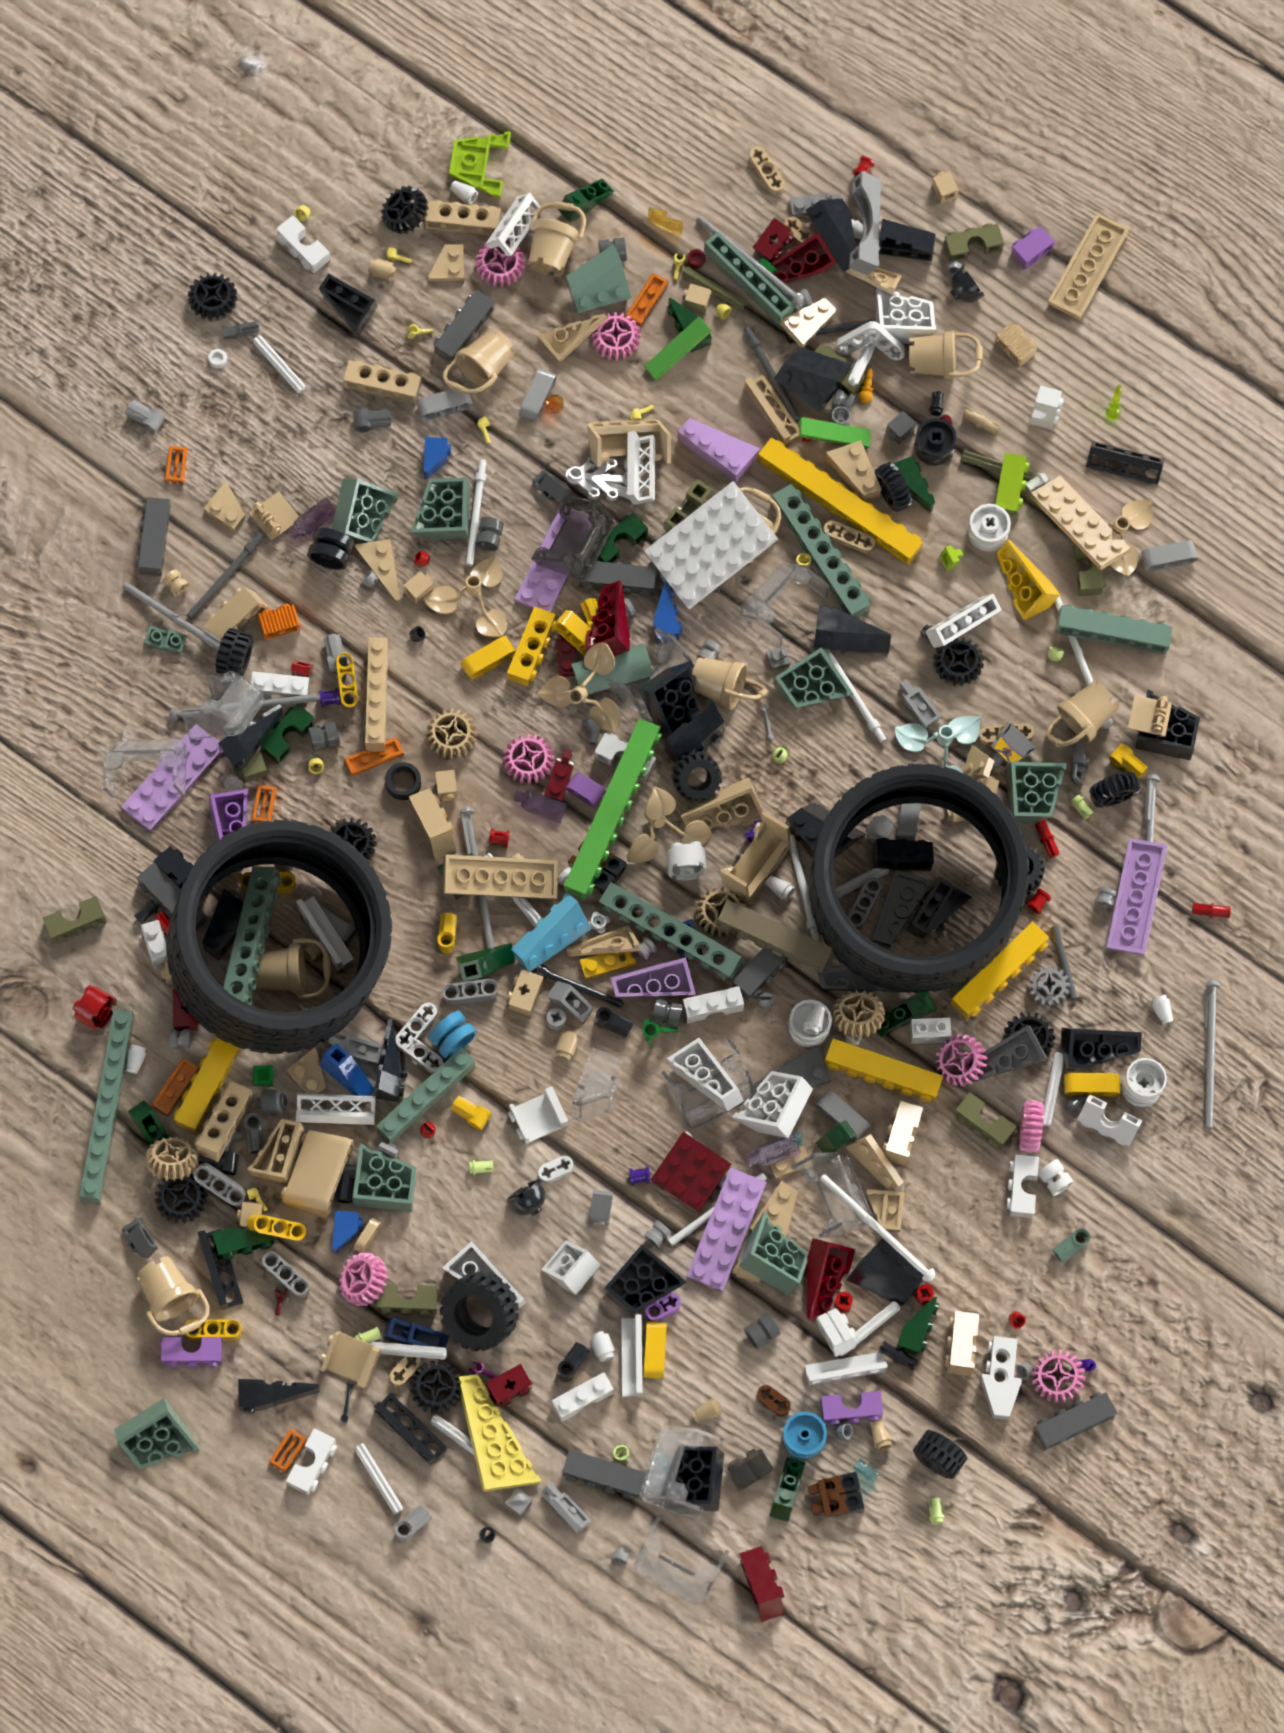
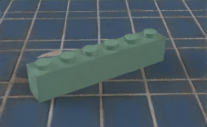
M719 232L715 233L705 242L704 253L779 326H781V319L794 313V305Z
M1062 605L1058 612L1055 633L1166 654L1170 647L1172 626H1167L1165 623H1151L1145 619H1131L1128 616H1115L1109 612L1100 613L1088 608L1079 609L1072 605Z
M461 1047L376 1125L377 1132L388 1143L392 1144L475 1068V1060Z

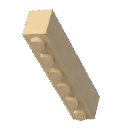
M369 637L365 745L366 751L371 752L385 751L388 638Z

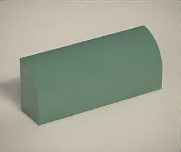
M640 644L630 647V651L615 656V665L610 673L600 675L596 672L585 685L588 694L654 676L645 645ZM584 660L571 664L576 686H580L593 670L585 667Z

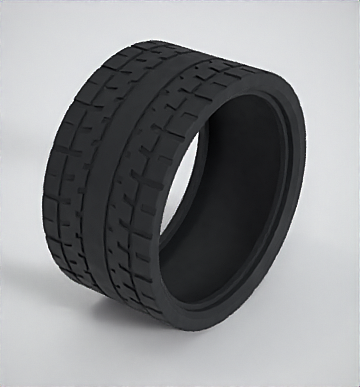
M908 764V766H894L887 770L884 769L872 774V777H866L858 782L856 786L850 788L842 796L841 800L837 801L830 814L827 815L819 832L814 850L809 881V896L813 918H816L815 924L820 935L823 937V941L826 945L833 948V955L857 976L860 975L863 980L873 985L876 984L878 987L888 990L894 989L896 992H936L945 990L948 987L957 986L963 983L964 980H969L976 976L993 961L994 957L998 956L1009 940L1024 905L1028 889L1029 859L1027 857V847L1025 840L1022 839L1021 829L1009 808L1005 807L1004 802L999 796L982 782H977L974 777L961 773L956 769L940 767L941 765ZM928 804L941 807L959 815L980 832L995 855L1000 871L1002 888L999 911L990 925L978 937L957 950L927 957L907 956L886 950L867 939L856 929L844 913L838 900L833 879V862L841 844L847 835L864 819L878 811L896 805Z
M269 820L249 824L238 828L237 831L226 834L220 840L213 843L206 853L204 852L197 859L194 866H192L182 885L170 918L166 938L168 939L166 942V957H168L169 974L172 975L171 980L178 993V997L185 1008L189 1009L188 1012L202 1027L211 1034L214 1033L217 1038L224 1042L231 1043L233 1046L241 1049H250V1051L258 1053L283 1054V1052L292 1053L318 1045L319 1042L327 1041L331 1036L333 1037L336 1033L343 1030L356 1017L381 976L387 962L392 936H390L392 933V918L390 916L389 901L386 900L387 895L382 882H380L373 867L369 866L367 859L346 840L343 841L340 836L313 824L307 825L305 822L274 820V822H270ZM265 864L298 868L321 879L344 901L357 929L359 963L354 980L344 991L330 1001L315 1008L298 1012H273L259 1009L231 995L211 975L200 954L196 938L195 920L197 906L215 884L241 869Z

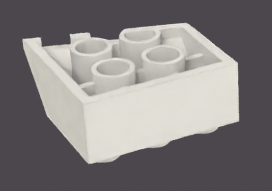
M879 288L876 289V322L902 344H914V341H909L910 337L935 335L933 302L913 296L909 298L903 297L898 292H894L891 295ZM886 339L880 340L883 343L889 342Z
M771 1071L756 1088L757 1093L751 1100L747 1099L744 1102L745 1107L739 1114L736 1112L732 1118L756 1132L789 1138L813 1088L801 1076Z

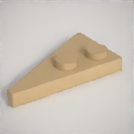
M605 314L595 315L591 319L582 322L577 321L562 328H555L554 331L545 334L540 333L537 336L552 354L562 362L608 317Z
M391 539L355 544V550L359 552L367 566L376 574L379 582L384 585L392 599L400 603Z
M629 925L566 948L568 956L641 950L640 944Z

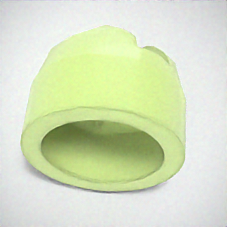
M1049 647V659L1053 662L1060 661L1064 650L1057 647Z
M782 747L776 748L772 753L773 761L778 764L784 763L787 760V751ZM780 751L783 752L779 758L776 757Z
M618 1445L615 1447L613 1455L617 1461L625 1462L629 1459L630 1452L625 1445Z

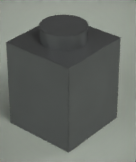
M902 411L887 424L886 434L890 440H895L900 444L915 431L916 423Z

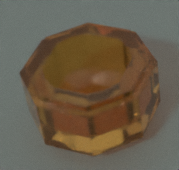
M551 394L546 399V409L550 413H559L563 409V398L558 394Z

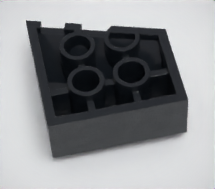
M799 347L782 365L774 380L814 410L821 411L826 408L854 364Z
M693 661L667 668L638 688L653 723L660 726V734H662L663 738L669 737L683 723L689 724L693 714L699 710L698 697L695 696L694 689L696 682L692 674V668H694Z
M1149 689L1147 690L1146 698L1157 700L1160 697L1154 695V692ZM1172 704L1165 737L1138 731L1135 749L1191 761L1200 717Z
M712 699L706 702L707 707L702 712L697 710L693 714L689 724L683 723L666 738L665 752L674 763L677 760L680 761L682 755L688 756V752L696 753V751H699L703 754L707 751L710 744H716L723 738L725 721Z
M816 803L801 807L789 816L785 823L789 826L791 834L795 836L812 858L821 827L827 815L830 814V811ZM855 827L841 844L835 858L866 834Z
M883 1238L858 1263L845 1280L861 1286L867 1291H872L891 1302L895 1301L900 1306H903L916 1293L918 1287L925 1283L922 1280L924 1275Z
M641 1244L605 1286L602 1293L616 1305L632 1314H636L683 1286L687 1281Z
M679 1446L671 1464L669 1476L662 1485L663 1490L660 1497L656 1499L655 1505L678 1511H719L724 1453L717 1446Z

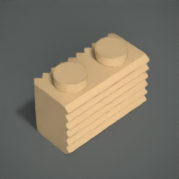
M1011 322L995 337V342L1019 367L1036 354V342L1024 335V330L1021 326L1015 325L1014 322Z

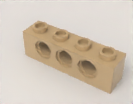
M440 200L428 201L429 203L427 204L429 209L426 211L428 216H425L426 229L491 236L501 219V209L495 206L482 207L477 204L464 205L459 202L446 203ZM443 213L449 214V215L446 216V217L441 216V214H443ZM466 215L467 218L462 219L459 216ZM479 217H484L485 220L480 221V220H478V218H479Z
M349 360L343 379L345 388L416 404L421 388V377L415 373L410 372L407 374L395 368L386 369L377 364H365L360 360ZM363 374L369 375L368 378H362L360 376ZM382 378L387 379L386 382H379ZM400 382L405 383L402 387L397 386Z
M230 1082L229 1086L223 1089L220 1102L214 1105L211 1118L205 1121L202 1134H198L196 1137L195 1145L199 1155L216 1162L220 1160L253 1100L251 1089L234 1082Z

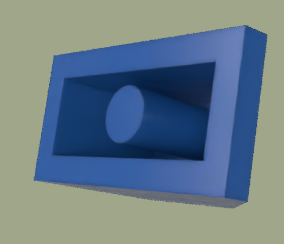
M425 437L424 479L430 478L447 463V456H451V445L448 444L447 438Z
M335 1210L332 1252L334 1254H337L358 1236V1230H362L363 1218H359V1212Z

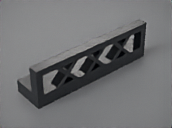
M1092 441L1086 467L1158 485L1164 459ZM1092 455L1101 456L1104 462L1100 464L1091 463ZM1114 459L1119 460L1122 466L1114 469L1111 468L1108 462ZM1135 464L1140 471L1135 474L1130 473L1127 466ZM1150 468L1158 470L1156 479L1148 477L1145 471Z
M221 1229L208 1233L203 1230L198 1232V1236L220 1309L223 1310L243 1304L231 1260L225 1261L223 1266L216 1264L214 1261L216 1253L212 1254L211 1249L214 1250V1247L209 1245L208 1238L212 1236L213 1232L220 1231ZM223 1271L231 1274L232 1278L228 1285L220 1281ZM229 1289L237 1293L238 1300L227 1303L225 1296Z
M392 1393L382 1402L378 1401L373 1406L374 1411L429 1465L447 1449ZM392 1400L397 1405V1412H390L385 1405ZM399 1415H408L411 1418V1426H404L399 1421ZM413 1429H422L425 1432V1440H419L413 1434ZM427 1443H436L441 1448L434 1455L427 1448Z

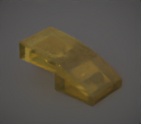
M649 208L648 219L653 224L670 233L682 236L684 221L667 218V211Z

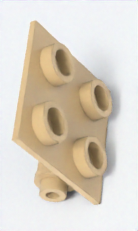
M277 492L261 504L259 502L253 505L254 509L249 512L271 541L301 520L280 492Z
M1135 695L1128 729L1165 737L1172 703H1169L1166 696H1160V698L1155 700Z

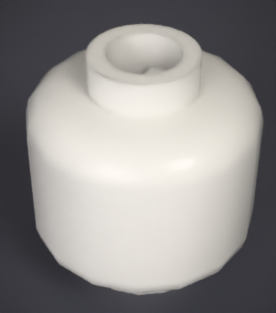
M883 814L873 816L865 830L867 835L870 836L869 840L875 843L876 839H889L894 829L891 823L892 820Z

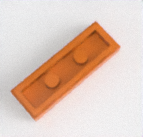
M652 273L626 313L625 318L630 315V321L635 320L636 325L641 327L668 286L669 281Z
M394 737L385 742V751L371 752L365 749L344 758V762L351 777L401 757L404 755V752L397 737Z
M183 1057L151 1104V1107L169 1116L191 1083L193 1075L199 1071V1066Z

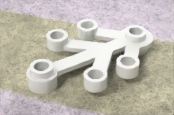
M591 457L581 467L574 466L567 470L566 480L574 485L579 484L588 492L590 500H597L600 491L592 487L587 481H592L606 493L607 500L611 502L616 501L618 492L605 482L624 483L627 487V471L624 473V476L605 474L608 470H615L617 461L614 458H610L593 473H586L589 469L597 468L595 464L590 463L593 462Z

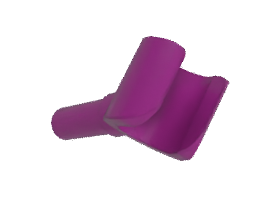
M480 1361L472 1362L476 1364L477 1370L469 1368V1371L473 1374L482 1373L492 1379L497 1377V1375L486 1370Z

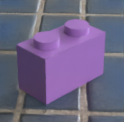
M1039 226L1037 229H1031L1022 240L1018 239L1014 242L1011 255L1026 270L1053 250L1055 241Z

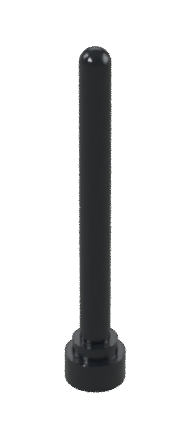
M868 319L820 328L815 336L857 329L873 320ZM786 331L788 344L796 343Z
M544 964L538 967L536 974L543 976L545 980L550 979L555 982L559 981L569 984L577 991L617 1007H623L624 1002L618 998L551 972V969H548V966Z

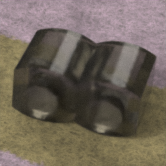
M754 1448L745 1454L746 1458L742 1460L737 1458L728 1464L727 1473L738 1491L747 1488L773 1472L774 1468L762 1449L756 1450Z

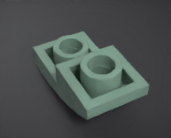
M150 625L143 645L181 654L187 635L172 630L165 631Z

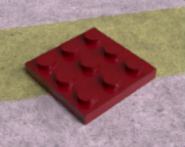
M683 1131L651 1178V1181L700 1213L732 1164Z

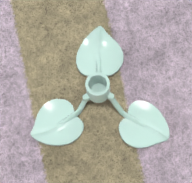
M963 716L955 718L949 725L941 726L939 732H935L929 739H927L928 732L925 727L917 723L895 727V736L899 744L910 752L922 751L924 743L928 744L937 738L938 743L945 746L943 768H953L962 773L961 769L956 765L947 766L949 744L954 738L960 744L968 745L974 743L979 736L981 717Z

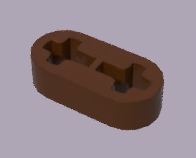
M763 1385L758 1389L757 1399L761 1404L778 1416H785L789 1413L791 1404L786 1397L769 1385ZM768 1390L770 1392L769 1396L773 1400H770L767 1397L763 1399L761 1392H766ZM776 1401L779 1404L784 1402L786 1410L782 1409L779 1411L778 1405L774 1402Z

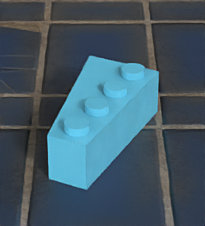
M567 892L562 896L563 900L558 905L555 904L550 909L551 912L544 919L541 918L536 923V928L532 932L528 931L511 949L518 963L529 972L591 930L579 903Z

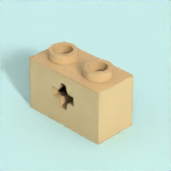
M521 969L520 974H516L513 981L515 988L513 992H509L506 1000L509 1003L508 1010L531 1017L543 984V976ZM524 989L527 990V993L521 995V992H523Z

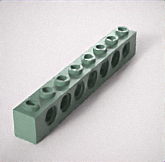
M790 484L772 494V499L780 508L781 517L804 552L811 556L812 564L842 610L857 618L870 611V597L860 589V582L851 575L849 565L847 563L844 564L841 560L839 550L837 548L834 549L831 544V538L822 531L820 521L817 518L814 519L810 506L801 499L802 495L799 489H795ZM794 504L797 508L791 509L789 505ZM804 519L807 523L801 524L798 521ZM814 534L817 538L811 539L808 535ZM824 549L827 553L821 554L818 550ZM834 564L837 568L830 569L828 565ZM844 579L847 583L840 584L838 580ZM853 594V595H855L857 598H856V599H850V598H848V595Z
M252 867L223 987L231 995L248 1005H252V994L256 988V977L261 967L260 960L265 951L264 943L269 934L268 926L273 917V905L276 903L277 889L281 884V876L274 867Z
M610 882L599 900L603 906L602 909L607 913L612 914L614 912L618 914V918L627 924L629 921L635 924L634 928L642 933L646 930L651 933L650 937L658 942H661V940L665 941L670 949L676 952L679 949L684 952V957L691 961L694 959L700 961L699 965L707 970L714 969L717 971L716 975L724 980L727 978L733 980L744 962L742 956ZM620 901H626L624 908H617V904ZM642 910V915L639 918L633 917L635 911ZM653 919L659 920L656 927H650V922ZM668 929H675L673 936H666ZM685 938H691V943L688 946L682 945ZM702 947L708 948L705 955L698 954ZM717 957H724L722 964H715Z

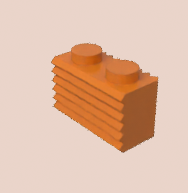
M283 604L279 606V609H273L272 611L271 609H265L257 615L264 640L301 630L293 604Z

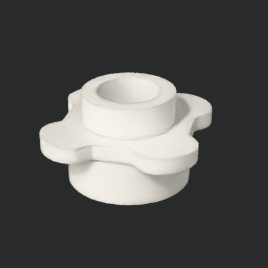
M594 912L591 921L588 923L591 929H595L598 933L602 934L605 932V927L610 922V919L599 912Z

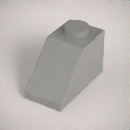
M559 981L555 983L546 996L558 1008L582 1023L593 1009V1006L569 984Z
M593 1190L590 1222H593L594 1225H609L613 1192Z

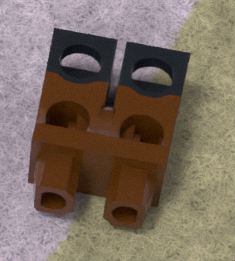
M583 842L579 846L578 851H580ZM611 852L606 862L602 861L600 866L602 867V872L599 878L595 877L593 882L595 884L594 888L599 890V893L602 895L610 882L615 884V881L617 882L627 869L626 862ZM575 855L568 861V865L571 868L577 858Z
M857 1471L818 1480L817 1484L808 1486L809 1498L818 1496L821 1498V1503L811 1505L813 1516H824L826 1519L845 1514L862 1513L865 1510Z

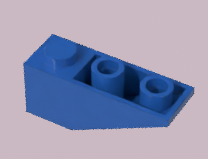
M667 581L664 582L653 620L657 644L679 640V635L682 633L681 622L676 620L678 615L677 605L672 603V598H674L673 588L668 586Z
M335 1043L323 1055L319 1066L350 1093L357 1096H370L375 1092V1088L358 1064L340 1045Z

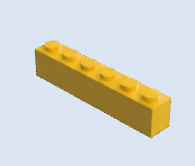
M1032 921L986 968L982 969L952 998L951 1005L966 1020L971 1016L974 1018L981 1011L980 1007L984 1003L989 1004L994 999V994L998 990L1001 992L1008 985L1007 981L1011 977L1015 979L1021 973V968L1024 965L1028 966L1035 959L1034 955L1038 951L1042 953L1047 948L1049 936Z
M217 1037L211 1040L208 1047L210 1050L208 1055L203 1056L199 1065L201 1067L199 1072L195 1073L192 1077L190 1090L185 1091L182 1097L183 1103L181 1107L176 1108L173 1115L176 1125L197 1134L240 1050V1048L233 1046V1044L226 1043Z
M832 1039L825 1059V1065L830 1070H841L846 1072L848 1076L862 1077L868 1083L875 1084L877 1082L886 1089H897L904 1095L918 1096L924 1102H935L943 1079V1075L836 1039Z

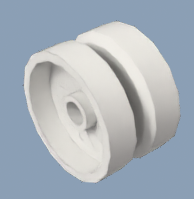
M984 504L976 508L970 517L967 532L969 540L974 547L988 552L1001 548L1007 541L1011 521L1009 514L1004 508L995 504Z
M811 999L803 1000L796 1004L791 1011L788 1023L789 1035L792 1040L806 1048H812L824 1043L831 1029V1013L827 1006L820 1001ZM817 1004L825 1007L826 1010L822 1031L818 1035H813L804 1030V1022Z

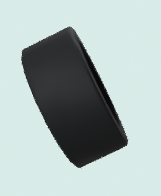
M399 762L392 765L387 770L385 776L386 790L395 799L401 801L409 800V796L420 791V772L414 765L407 762ZM401 771L411 773L414 777L413 787L408 791L396 790L392 785V778L396 773Z

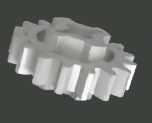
M1047 965L1045 970L1039 967V973L1033 971L1035 978H1029V982L1032 984L1028 985V989L1033 990L1030 992V996H1036L1035 1003L1040 1000L1041 1006L1048 1003V1006L1051 1007L1054 1002L1058 1006L1059 1000L1065 1001L1066 997L1064 995H1069V990L1066 988L1070 987V983L1066 982L1069 977L1068 975L1063 976V969L1058 972L1057 966L1050 969V966ZM1045 975V978L1042 981H1038L1042 976ZM1048 979L1052 986L1050 993L1047 987ZM1061 990L1057 996L1053 997L1056 992Z

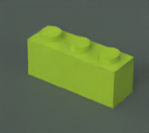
M1010 453L1004 454L995 505L1004 508L1007 513L1017 514V509L1021 510L1023 499L1020 498V492L1025 491L1026 480H1023L1024 473H1028L1030 463L1026 462L1027 456Z

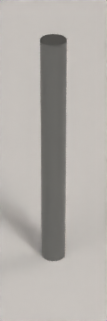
M1053 926L1051 931L1061 968L1064 970L1063 975H1068L1069 977L1066 981L1070 983V987L1067 988L1069 990L1070 1000H1076L1078 997L1059 927Z

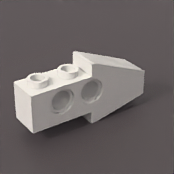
M994 1336L992 1342L989 1341L987 1353H990L991 1357L990 1361L986 1362L985 1372L989 1374H982L980 1380L992 1419L1009 1420L1022 1379L1014 1378L1018 1339ZM996 1356H1005L1006 1362H998ZM1001 1374L1004 1377V1381L997 1382L994 1379V1375Z

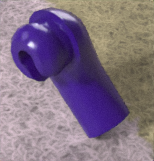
M1092 1359L1078 1360L1082 1363L1079 1368H1084L1085 1372L1093 1371L1096 1368V1362ZM1072 1368L1069 1373L1075 1375L1074 1369Z

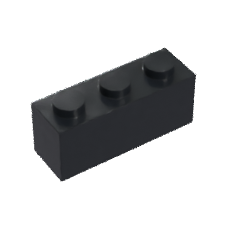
M876 839L873 846L874 868L931 871L934 864L933 842L925 840L908 841L907 839Z

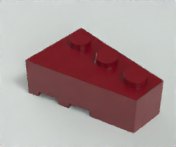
M762 1546L739 1553L745 1578L754 1596L753 1601L759 1609L760 1621L764 1622L784 1615L782 1598L785 1596L782 1587L777 1586L776 1581L778 1577L775 1569L770 1568L771 1559L769 1553H764Z

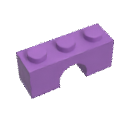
M162 1337V1365H166L167 1368H176L178 1365H185L187 1368H196L197 1365L216 1368L217 1365H222V1338L201 1337L200 1349L194 1353H188L183 1349L182 1337Z
M881 1391L862 1392L860 1394V1406L856 1409L846 1408L842 1403L841 1395L821 1396L822 1420L824 1424L828 1423V1426H837L840 1422L857 1424L859 1420L875 1422L883 1417Z

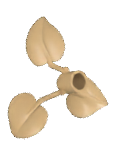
M1151 500L1129 502L1123 507L1121 511L1122 516L1117 517L1115 522L1111 521L1108 525L1112 526V529L1116 534L1120 535L1122 540L1129 526L1135 530L1146 529L1152 522L1154 502ZM1128 545L1131 548L1129 554L1110 564L1113 570L1124 576H1130L1137 566L1138 554L1132 545Z
M497 556L483 560L472 569L471 575L466 579V586H463L458 597L456 591L450 586L437 587L424 597L425 603L431 610L439 614H450L457 610L456 601L462 598L465 591L471 596L477 595L483 616L478 617L476 620L477 631L486 637H502L507 631V621L503 613L497 609H492L486 613L481 597L482 584L485 587L491 588L497 586L502 580V569Z
M598 643L592 646L585 654L584 665L593 671L580 686L570 690V683L567 679L555 676L546 682L538 692V695L544 701L556 707H566L571 702L573 704L580 702L595 704L590 709L589 718L594 719L600 729L615 732L620 721L619 709L615 702L609 698H604L600 702L587 699L588 692L585 685L596 672L600 675H606L613 670L615 665L614 655L606 643Z
M653 787L645 806V817L650 822L648 827L650 828L651 836L642 834L633 841L627 854V861L630 863H643L654 858L658 851V844L654 841V827L661 828L664 824H667L683 836L681 844H690L691 842L698 841L701 842V846L707 843L712 832L709 826L700 820L689 823L685 828V832L671 824L664 815H669L674 811L676 806L675 799L667 791Z

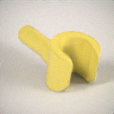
M388 248V261L400 260L411 264L412 259L397 255L396 248Z
M677 253L674 256L675 273L673 280H678L679 271L685 264V255H683L682 260L677 259Z
M415 324L410 325L406 329V331H411L407 335L410 339H413L417 334H433V329H421Z
M651 405L641 410L633 409L630 415L631 420H642L641 415L653 410L654 406Z
M484 416L478 420L477 426L482 431L486 444H489L491 442L486 427L490 423Z
M256 1188L247 1190L249 1200L256 1198L257 1203L264 1204ZM264 1204L263 1212H266L268 1209Z

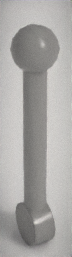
M764 704L761 710L764 712L768 733L766 739L771 742L774 740V736L771 734L769 706Z

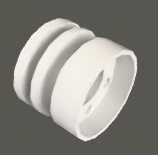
M1149 1058L1137 1059L1131 1063L1121 1085L1125 1099L1137 1107H1147L1157 1102L1166 1085L1167 1075L1165 1069L1159 1062Z

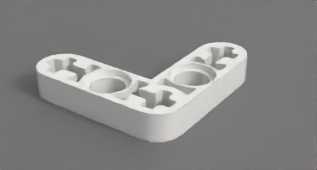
M874 321L867 322L842 336L836 342V352L840 355H849L871 342L892 360H901L905 354V346L884 327ZM854 337H861L863 339L855 340ZM886 339L889 342L883 343L880 340Z
M427 1002L421 1005L397 1034L395 1040L399 1050L426 1071L433 1074L443 1065V1059L418 1040L437 1014L436 1006ZM424 1009H432V1015L428 1014L423 1021L421 1018L424 1016ZM413 1022H418L422 1028L419 1031H413L410 1025ZM408 1032H409V1033H410V1036H409V1038H408V1040H407V1043H408V1044H406V1043H404L403 1045L400 1044V1042H401L400 1038H403V1039H404V1038L408 1035ZM421 1048L424 1050L425 1055L423 1057H416L414 1050ZM428 1054L431 1055L429 1057L430 1061H438V1068H431V1062L428 1060L426 1061V1063L423 1062L426 1060Z

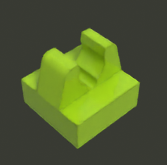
M952 545L946 546L939 554L946 571L953 570L960 561L959 557L964 556L961 549L954 550Z

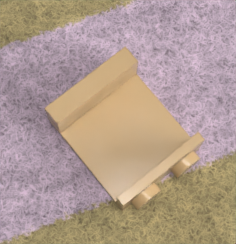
M337 1331L334 1335L331 1334L327 1342V1346H329L327 1354L323 1353L320 1364H322L321 1371L329 1370L358 1382L357 1386L362 1388L368 1386L382 1349L340 1331Z

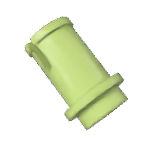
M1077 795L1070 801L1072 803L1071 806L1075 807L1085 820L1094 812L1085 803L1084 797Z
M472 1160V1162L468 1163L469 1174L493 1173L492 1160L478 1162Z
M375 1327L362 1334L359 1332L355 1338L371 1343L381 1339L379 1329Z
M940 1498L927 1500L931 1516L929 1521L932 1524L943 1523L945 1516L942 1515Z

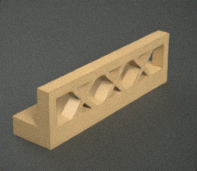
M764 375L755 380L752 377L747 378L744 383L745 390L778 439L786 445L799 438V427ZM762 382L766 387L765 392H761L757 386L758 383ZM765 397L774 399L775 406L771 407ZM775 412L784 414V422L779 419ZM785 426L793 428L796 433L790 435Z

